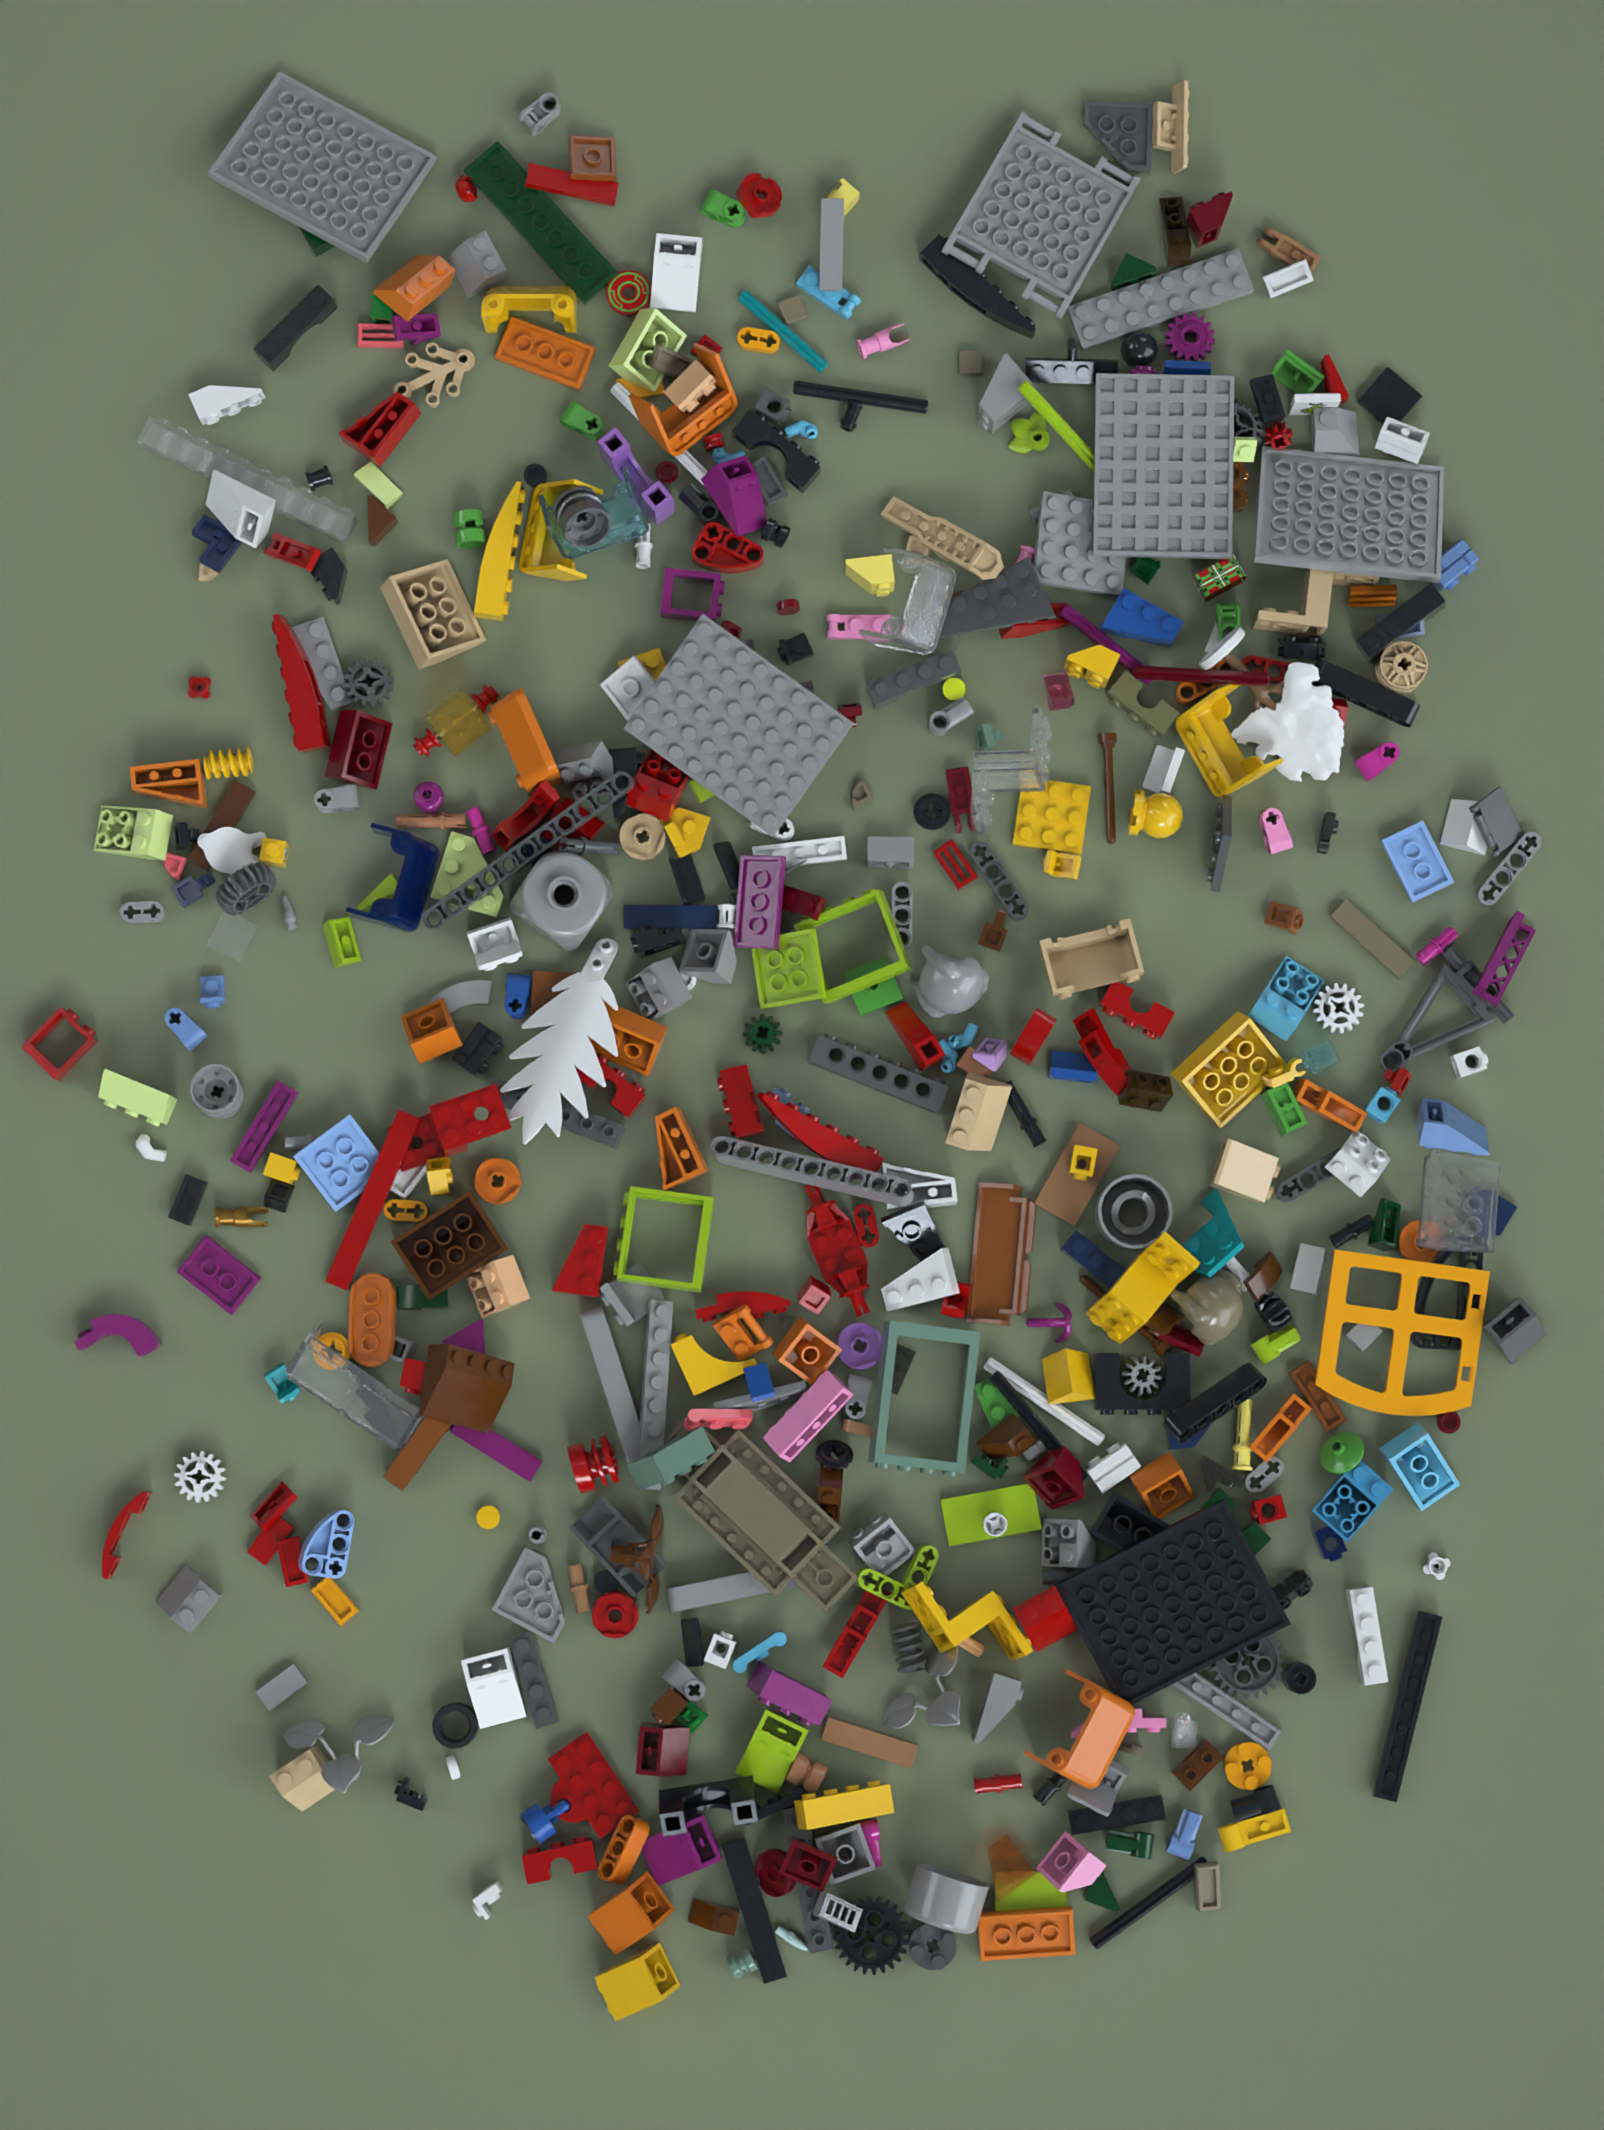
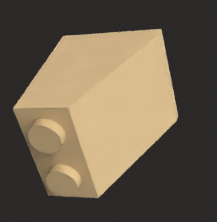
M1228 1138L1222 1143L1209 1187L1263 1204L1265 1200H1270L1273 1187L1270 1184L1272 1178H1277L1281 1167V1165L1277 1164L1279 1158Z
M317 1745L269 1776L281 1796L302 1812L335 1790L324 1781L321 1775L322 1767L328 1761Z

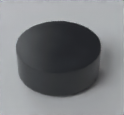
M540 464L527 466L524 471L526 484L536 488L537 485L545 483L547 480L545 468Z
M608 1570L598 1572L594 1578L595 1588L603 1594L614 1591L618 1584V1580Z

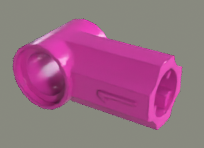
M877 1818L855 1821L854 1824L860 1823L875 1866H882Z

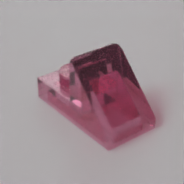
M1067 673L1045 675L1044 682L1049 710L1071 708L1074 705V695Z

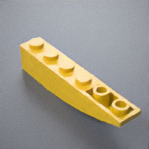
M519 481L515 483L505 500L485 548L474 607L476 618L503 621L504 615H508L509 601H506L507 592L511 593L513 579H510V571L515 570L516 556H513V551L519 545V534H516L517 525L521 526L523 512H519L520 504L525 503L526 490L523 489L522 483Z

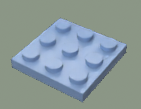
M349 1113L295 1153L293 1157L336 1212L364 1191L380 1153Z

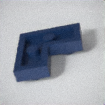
M205 514L192 530V536L209 544L200 557V563L220 574L242 544V541L236 539L223 524Z

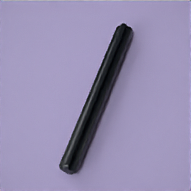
M795 381L793 386V393L797 395L843 402L855 401L863 405L923 414L927 413L928 401L923 399L803 381Z
M994 1372L989 1377L990 1381L1049 1450L1052 1451L1063 1447L1061 1442L1001 1372ZM1080 1466L1082 1479L1084 1481L1088 1477V1474Z
M1200 1857L1090 1937V1942L1094 1948L1099 1949L1194 1880V1864L1208 1861L1204 1857Z

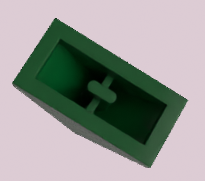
M1126 252L1112 280L1111 291L1155 277L1156 267Z
M1102 1871L1093 1884L1086 1887L1083 1899L1118 1912L1120 1911L1119 1905Z

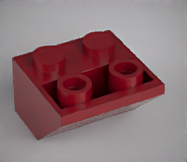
M1232 191L1226 194L1224 192L1218 193L1212 197V200L1206 203L1200 201L1191 207L1187 217V225L1196 249L1218 239L1233 198Z
M643 1722L639 1731L636 1774L650 1776L686 1775L690 1727Z

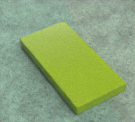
M1028 1483L940 1500L949 1547L1042 1529L1035 1491ZM996 1512L1005 1517L1007 1529L1002 1535L991 1536L983 1529V1519L987 1514Z

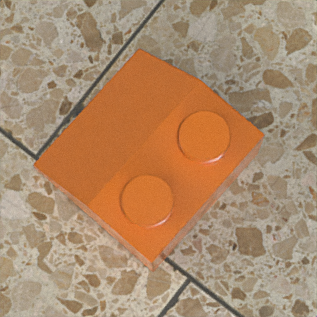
M444 998L400 1016L410 1046L420 1064L463 1046Z
M799 1317L771 1354L810 1385H813L817 1378L826 1372L842 1349L802 1317Z
M1170 1452L1129 1475L1149 1513L1159 1519L1195 1498L1181 1467Z

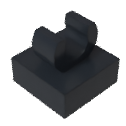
M187 822L177 823L174 827L176 850L187 849L190 845L189 842L197 841L199 838V829L188 830Z

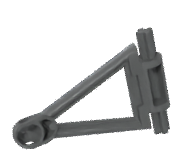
M1453 945L1442 955L1457 970V973L1454 974L1445 963L1442 964L1395 1043L1381 1055L1380 1063L1386 1071L1387 1069L1397 1071L1412 1058L1495 1023L1494 1017L1486 1010L1488 1007L1504 1024L1514 1016L1502 1000L1495 1006L1472 993L1482 972L1472 961L1467 962ZM1446 983L1475 1015L1476 1019L1411 1046L1408 1042L1442 986ZM1490 984L1485 992L1494 997L1498 993L1493 984Z

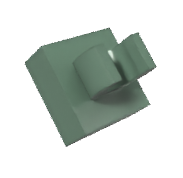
M990 723L982 724L973 730L978 752L990 750L996 746L995 742H998V739L1003 738L1001 729L992 731Z

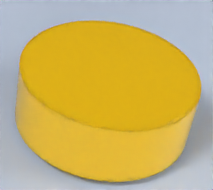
M490 1505L480 1508L476 1516L477 1523L484 1529L495 1528L501 1518L498 1509Z

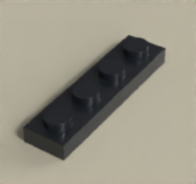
M1162 1795L1114 1802L1109 1816H1104L1088 1807L1067 1810L1072 1835L1166 1819Z

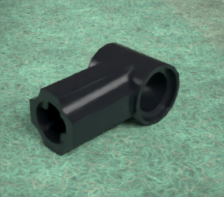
M693 484L686 486L682 490L678 499L701 520L703 525L709 522H720L721 516L718 506L711 502ZM709 510L715 512L712 518L704 517L705 512Z
M1274 1785L1258 1788L1252 1794L1230 1801L1236 1821L1260 1813L1263 1815L1281 1809Z

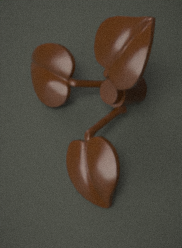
M656 1504L657 1509L651 1521L649 1540L641 1543H628V1545L614 1543L610 1555L612 1563L625 1564V1568H631L641 1573L644 1580H649L647 1586L648 1610L646 1614L651 1613L660 1591L659 1574H651L656 1548L664 1532V1517L658 1504ZM645 1546V1548L638 1555V1550L634 1548ZM636 1561H637V1563L639 1564L640 1568L637 1567V1566H635V1565H633L632 1563H636Z

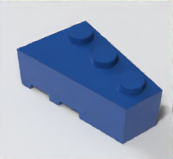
M1123 588L1100 630L1105 634L1117 635L1121 638H1131L1145 643L1170 647L1184 622Z

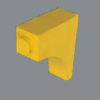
M686 1333L673 1338L675 1343L670 1344L694 1396L744 1374L743 1368L757 1365L755 1358L742 1362H728L714 1358L697 1344L693 1335L687 1336Z

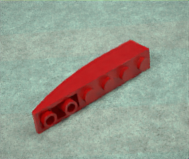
M274 614L272 630L277 635L278 644H276V652L282 662L280 674L286 684L284 695L287 703L290 705L291 712H289L288 716L290 724L294 727V746L298 751L304 753L330 748L331 743L323 700L309 659L285 616Z
M767 1091L766 1094L758 1093L757 1098L771 1115L799 1142L824 1160L878 1172L884 1161V1158L878 1156L880 1151L868 1145L866 1148L858 1145L860 1140L848 1134L845 1138L838 1134L840 1131L838 1128L827 1124L826 1127L818 1123L820 1120L818 1117L807 1113L806 1116L798 1112L800 1109L798 1106L787 1102L786 1105L779 1102L780 1097L770 1091Z

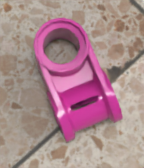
M1392 742L1384 743L1356 760L1354 764L1367 782L1398 759L1400 755L1399 747ZM1385 750L1393 752L1390 757L1385 758L1383 755Z

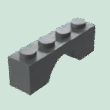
M949 650L869 682L866 685V690L874 709L877 710L896 702L915 690L929 685H939L950 678L959 677L961 669L953 650Z

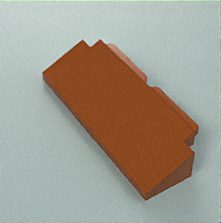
M979 1182L970 1274L971 1286L966 1322L1010 1326L1011 1315L1021 1316V1313L1027 1311L1031 1263L1026 1261V1254L1031 1253L1033 1250L1037 1206L1031 1199L1021 1198V1186Z

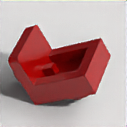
M957 1281L960 1293L944 1297L940 1314L948 1315L952 1318H964L971 1285Z

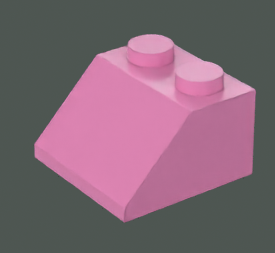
M1065 1831L1036 1867V1870L1059 1891L1066 1892L1092 1885L1106 1865Z

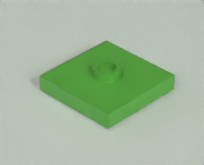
M887 956L843 972L847 983L890 964ZM895 977L851 994L860 1016L903 1000Z

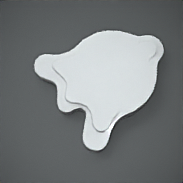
M222 827L211 833L201 834L197 843L214 869L232 875L236 870L242 869L243 866L259 862L258 857L252 854V850L261 846L263 837H267L263 832L246 834L233 827Z

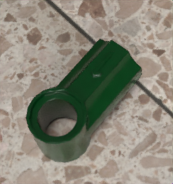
M1108 1829L1105 1850L1128 1853L1130 1856L1151 1859L1155 1835L1139 1831L1131 1833Z

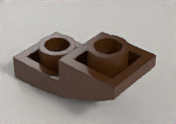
M1268 1252L1253 1266L1255 1271L1243 1281V1284L1255 1301H1260L1269 1292L1283 1271L1272 1252Z
M1165 1303L1155 1311L1144 1325L1148 1327L1150 1333L1156 1336H1163L1169 1334L1174 1325L1182 1323L1185 1314Z

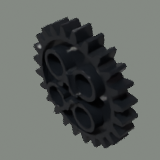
M868 1895L866 1902L861 1897H858V1905H855L852 1901L849 1902L863 1909L857 1925L861 1929L862 1934L858 1938L852 1937L849 1930L837 1925L833 1927L834 1930L839 1932V1934L833 1936V1939L840 1940L835 1949L843 1950L839 1958L847 1956L848 1960L845 1965L848 1966L853 1962L855 1964L854 1971L858 1970L859 1967H863V1974L865 1975L869 1968L872 1974L875 1975L877 1968H880L882 1973H885L886 1965L891 1969L895 1967L893 1960L897 1962L902 1961L899 1953H907V1950L902 1945L910 1944V1941L905 1939L904 1936L909 1935L911 1931L904 1930L903 1927L908 1925L909 1922L901 1921L904 1912L898 1914L895 1912L898 1907L897 1904L892 1908L889 1907L890 1899H887L883 1904L881 1903L880 1896L877 1897L875 1902H872L871 1896ZM844 1908V1910H843V1914H844V1915H845L846 1910H847L846 1908ZM851 1911L850 1917L847 1922L848 1924H851L855 1913L853 1911ZM872 1912H877L881 1916V1922L879 1924L871 1923L868 1915ZM889 1922L890 1925L877 1933L875 1941L873 1938H870L859 1947H854L855 1943L867 1936L868 1930L874 1932L884 1923ZM886 1932L892 1933L895 1942L893 1944H885L882 1940V1935ZM871 1946L875 1951L874 1957H865L862 1953L863 1947Z

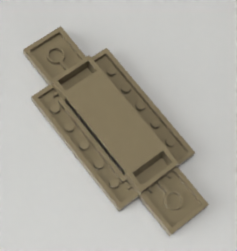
M685 1418L664 1439V1444L688 1432L683 1426ZM704 1429L715 1452L707 1456V1462L699 1466H695V1464L690 1466L692 1470L684 1474L689 1481L677 1492L673 1499L773 1596L776 1597L792 1580L826 1613L859 1579L826 1546L827 1542L841 1527L740 1430L724 1445H721Z

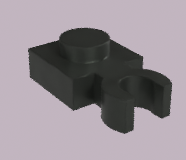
M1327 811L1324 815L1317 853L1326 854L1328 852L1330 838L1332 834H1336L1339 821L1335 820L1336 813Z

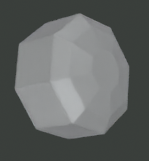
M1036 1440L1033 1445L1023 1452V1455L1030 1461L1044 1452L1046 1448L1040 1440Z

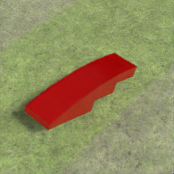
M881 1588V1591L884 1595L890 1594V1592ZM868 1591L864 1592L822 1667L843 1679L885 1606L886 1600Z

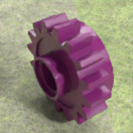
M1183 313L1182 320L1176 316L1174 324L1169 323L1167 328L1169 331L1165 333V338L1169 340L1166 341L1165 347H1170L1169 355L1174 354L1176 361L1182 359L1184 361L1197 362L1198 358L1204 360L1206 353H1211L1212 347L1210 345H1214L1215 339L1210 337L1214 336L1215 330H1209L1211 322L1203 323V315L1196 319L1195 313H1192L1191 318H1188L1187 314ZM1191 335L1195 338V341L1188 342L1184 336Z

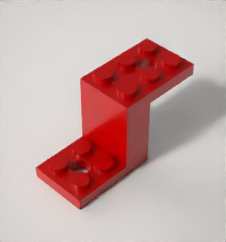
M497 1084L429 1106L431 1113L419 1117L421 1120L413 1136L422 1138L423 1145L419 1149H413L409 1146L400 1167L401 1172L427 1164V1159L450 1157L467 1151V1144L512 1129ZM480 1107L488 1110V1117L485 1120H478L474 1115L475 1111Z

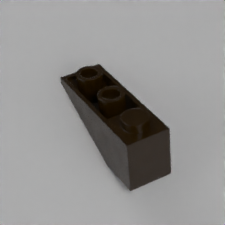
M1182 196L1159 198L1167 266L1190 265L1191 241Z

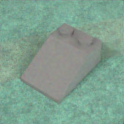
M995 1671L991 1672L972 1736L974 1743L979 1744L1015 1706L1016 1700L1021 1701L1025 1687L1021 1685L1022 1681L1020 1679Z

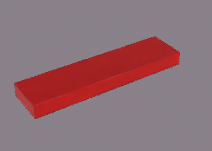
M529 163L525 187L615 206L619 183L613 181L570 179V172Z

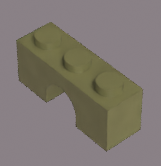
M1125 670L1108 691V702L1115 708L1119 709L1121 707L1126 711V716L1134 723L1140 722L1145 726L1144 730L1154 738L1157 736L1161 739L1180 713L1163 699L1153 708L1142 707L1137 701V694L1141 691L1143 684Z

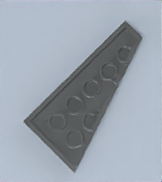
M1027 557L1002 570L996 578L984 580L910 619L906 623L914 641L920 644L942 640L944 637L954 635L963 636L970 632H985L1012 627L1014 624L1024 622L1033 623L1040 619H1055L1056 615L1032 562Z

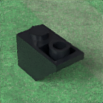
M331 547L319 556L310 573L316 582L321 580L325 586L322 591L329 601L333 599L338 605L341 603L347 569Z

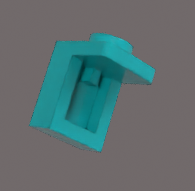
M284 1362L263 1374L281 1404L285 1401H292L301 1391L297 1380Z

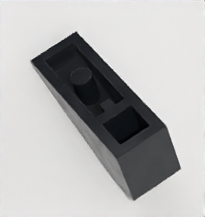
M636 747L608 749L613 760L614 774L624 771L629 773L634 779L638 772V767L642 765V755L637 753ZM620 776L617 779V786L620 789L628 786L629 780L626 776ZM627 794L613 803L615 822L620 821L626 807Z

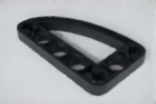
M1474 1235L1457 1237L1444 1245L1430 1263L1443 1265L1448 1257L1460 1248L1459 1267L1465 1268L1468 1263L1472 1262L1475 1264L1476 1269L1483 1270V1241ZM1471 1239H1473V1243L1477 1244V1247L1472 1249V1256H1477V1260L1465 1259L1466 1255L1471 1256V1249L1467 1248V1243H1471ZM1422 1277L1415 1299L1414 1312L1416 1314H1425L1427 1300L1435 1278ZM1458 1281L1456 1319L1458 1320L1463 1319V1313L1466 1311L1467 1299L1464 1296V1289L1469 1286L1467 1282ZM1475 1294L1472 1298L1471 1308L1478 1309L1480 1295ZM1412 1332L1410 1335V1341L1415 1347L1460 1350L1461 1340L1458 1337H1450L1448 1344L1441 1345L1438 1339L1439 1335L1423 1333V1335L1433 1336V1341L1422 1340V1344H1420L1419 1340H1416V1336L1420 1335L1421 1332Z

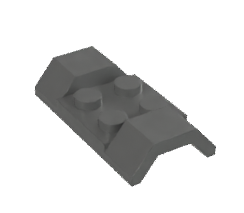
M603 1495L569 1529L634 1597L649 1583V1580H644L641 1573L631 1568H625V1564L612 1563L610 1560L611 1549L614 1543L628 1545V1543L646 1542V1540ZM644 1546V1547H637V1548H634V1549H637V1550H638V1555H639L640 1552L645 1548V1546ZM657 1552L653 1560L654 1566L651 1574L659 1573L668 1565ZM636 1561V1563H632L633 1565H635V1566H637V1567L640 1568V1566H639V1564L637 1563V1561Z

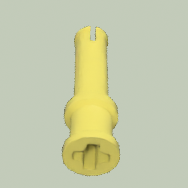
M1250 1399L1237 1406L1236 1443L1232 1446V1450H1234V1465L1231 1466V1470L1252 1471L1250 1458L1251 1451L1253 1450L1249 1448L1252 1400Z

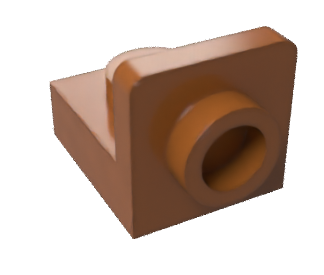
M1271 901L1264 923L1287 930L1291 934L1296 935L1298 929H1301L1304 917L1303 913L1296 907Z

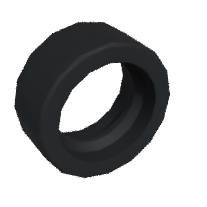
M460 1702L443 1706L435 1714L432 1722L434 1736L442 1746L450 1749L462 1748L468 1745L475 1738L478 1731V1719L475 1712L468 1705ZM453 1711L463 1713L469 1721L468 1733L463 1738L457 1740L448 1738L442 1731L443 1718Z

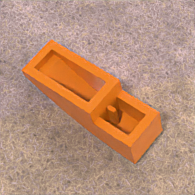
M1299 1079L1293 1091L1300 1106L1354 1133L1358 1132L1367 1115V1112L1331 1091L1324 1090L1307 1079Z
M1292 1392L1256 1436L1249 1448L1265 1462H1268L1312 1408Z

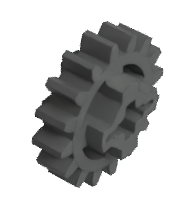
M363 658V664L355 661V668L348 667L347 669L350 675H344V680L349 682L344 684V690H350L347 693V697H354V705L359 701L362 702V708H365L366 704H370L371 708L374 709L376 702L382 706V698L389 700L390 695L387 691L392 692L394 686L390 685V683L394 682V678L388 677L391 672L390 668L384 670V662L377 665L375 658L372 659L371 663H368L366 658ZM371 670L378 672L380 675H376ZM360 671H362V675L359 678H355V676ZM366 680H370L372 687L367 686ZM384 686L383 690L375 696V692ZM358 692H362L366 695V697L360 695Z

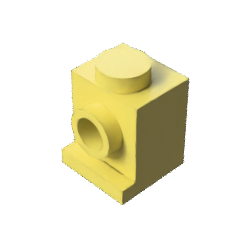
M842 178L839 181V189L834 188L827 198L844 199L845 216L859 201L860 192Z

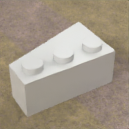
M882 1163V1174L908 1180L913 1191V1200L908 1206L901 1207L886 1203L887 1212L899 1211L921 1201L925 1202L927 1208L957 1205L955 1178ZM899 1190L896 1194L899 1196L905 1195L907 1190Z
M941 1248L881 1289L887 1312L960 1293L948 1248Z

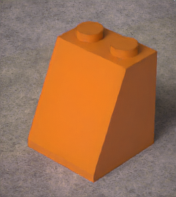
M646 1871L598 1906L587 1917L616 1956L653 1931L675 1911V1908L650 1873Z

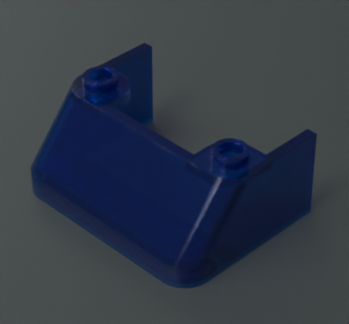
M371 823L370 827L374 833L391 837L390 845L392 850L399 855L405 856L393 900L386 898L375 900L371 906L370 913L349 907L346 908V913L350 917L403 932H413L418 929L440 856L439 850L435 844L405 831Z

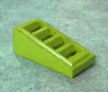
M392 873L389 874L359 904L358 909L362 914L368 913L402 893V889Z

